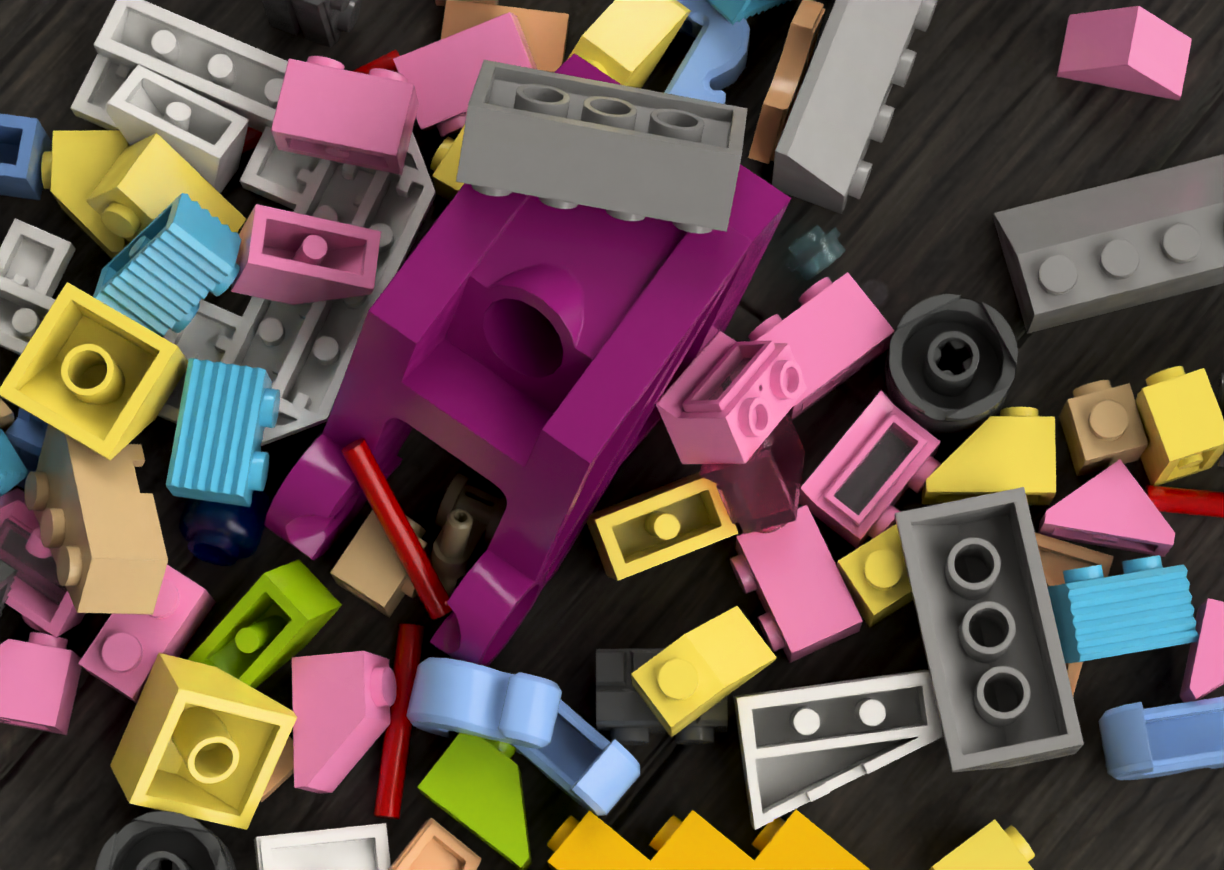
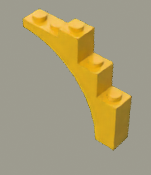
M797 809L786 822L781 817H778L764 827L752 843L760 851L755 860L694 810L688 814L683 822L673 815L664 824L649 844L657 851L651 861L590 810L580 822L572 815L567 818L547 844L554 851L547 861L549 867L553 870H870Z

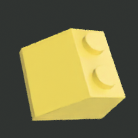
M67 282L1 385L0 396L99 455L111 460L157 418L187 370L188 360L177 345Z
M158 653L110 767L130 804L161 811L176 812L192 818L247 830L297 716L294 711L218 667Z

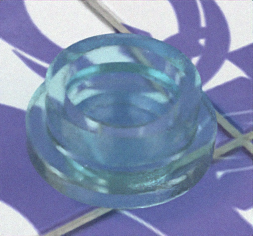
M816 224L788 246L794 255L786 263L791 273L798 270L802 277L808 281L846 251L837 239L841 233L836 226L823 232L819 225Z

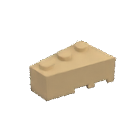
M48 425L36 472H29L26 478L24 496L27 509L33 510L39 523L42 544L50 549L57 565V578L60 585L66 586L77 613L153 615L167 567L168 557L153 493H140L135 467H142L145 462L142 445L128 444L113 459L108 460Z

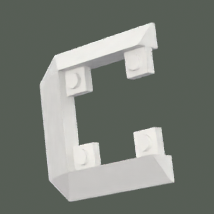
M116 0L94 43L98 54L70 107L75 116L107 130H119L106 112L107 103L139 64L249 119V127L263 132L240 179L244 189L289 207L295 213L381 231L375 285L371 295L296 305L252 296L242 317L201 299L196 315L185 329L179 333L169 329L163 336L166 340L177 345L187 360L195 358L201 361L209 360L239 366L246 365L252 368L259 367L267 371L272 381V389L280 390V407L275 427L264 428L261 446L325 423L329 418L368 310L404 264L436 197V191L413 132L411 134L402 175L278 150L271 128L288 61L145 0ZM16 218L0 247V346L21 355L56 299H53L52 296L76 249L71 242ZM186 371L158 416L176 424Z

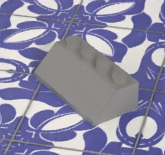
M835 0L776 147L772 186L783 193L842 214L849 196L857 199L861 198L873 164L863 161L871 140L882 143L895 110L894 107L888 106L885 103L893 84L904 88L917 52L907 49L915 29L923 32L927 31L938 0Z
M484 60L468 104L456 182L471 184L475 191L489 196H507L511 192L539 197L542 203L554 208L571 209L578 205L606 209L607 214L624 221H640L645 219V217L672 221L675 227L690 233L704 234L711 232L712 229L727 232L742 157L748 108Z
M1224 154L994 213L993 220L1027 334L1224 283Z
M1024 487L895 513V521L951 771L963 772L1007 768L1076 754L1084 745Z

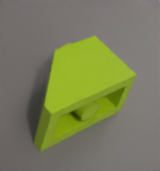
M299 559L265 572L188 660L218 667L255 689L300 652L338 611L342 604Z
M459 733L417 788L422 795L519 870H527L532 864L521 772L518 764L510 759L517 750L509 743Z

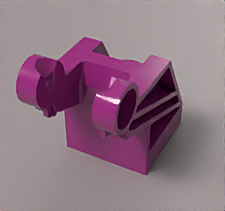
M575 53L554 72L621 85ZM740 164L727 232L712 229L709 233L696 234L678 229L673 225L672 221L645 217V219L640 221H624L607 214L606 209L578 205L571 209L554 208L542 203L539 197L515 192H511L507 196H489L475 191L471 184L464 183L368 310L324 431L301 456L285 478L268 509L264 525L310 559L315 560L321 557L347 530L367 501L341 450L349 443L364 438L387 479L401 464L402 459L397 456L411 430L415 428L498 486L507 500L505 512L488 549L477 560L452 593L447 603L453 611L430 640L432 645L452 659L488 667L522 624L542 588L558 571L562 561L573 546L619 466L661 419L656 402L718 331L725 332L791 198Z

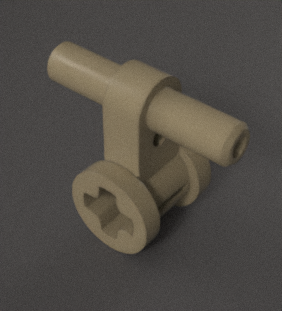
M460 473L452 480L439 507L435 525L442 529L434 541L430 556V562L449 598L456 589L458 578L466 573L480 547L488 549L507 506L505 495L498 498L471 485V478Z

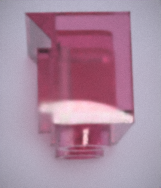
M789 412L746 464H701L700 476L717 483V490L732 524L739 522L744 534L774 532L784 527L787 523L797 520L805 450Z

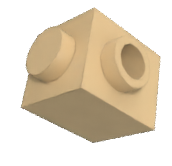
M1100 380L1074 389V398L1067 399L1059 418L1076 475L1080 476L1106 469L1119 459L1124 464L1138 461L1148 446V441L1130 383L1112 388L1109 380Z
M372 510L330 573L336 584L390 618L405 594L414 598L418 593ZM407 517L429 559L431 556L428 543L421 539L426 530Z

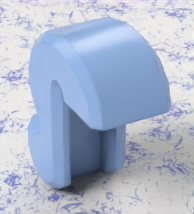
M677 0L691 10L678 32L690 38H695L664 93L725 104L726 93L722 89L735 83L746 68L750 38V27L747 20L743 18L740 22L737 21L732 25L706 0Z
M429 657L417 666L406 716L414 727L450 738L452 731L523 747L541 749L551 743L562 691L557 683L522 672L510 674L466 661Z
M1224 696L1143 709L1142 702L1109 709L1105 711L1098 721L1107 773L1115 779L1138 780L1202 768L1217 769L1224 767Z
M560 700L552 740L549 745L541 749L511 744L516 748L517 753L526 757L563 792L596 816L607 815L640 776V764L616 739L611 742L608 741L562 700Z

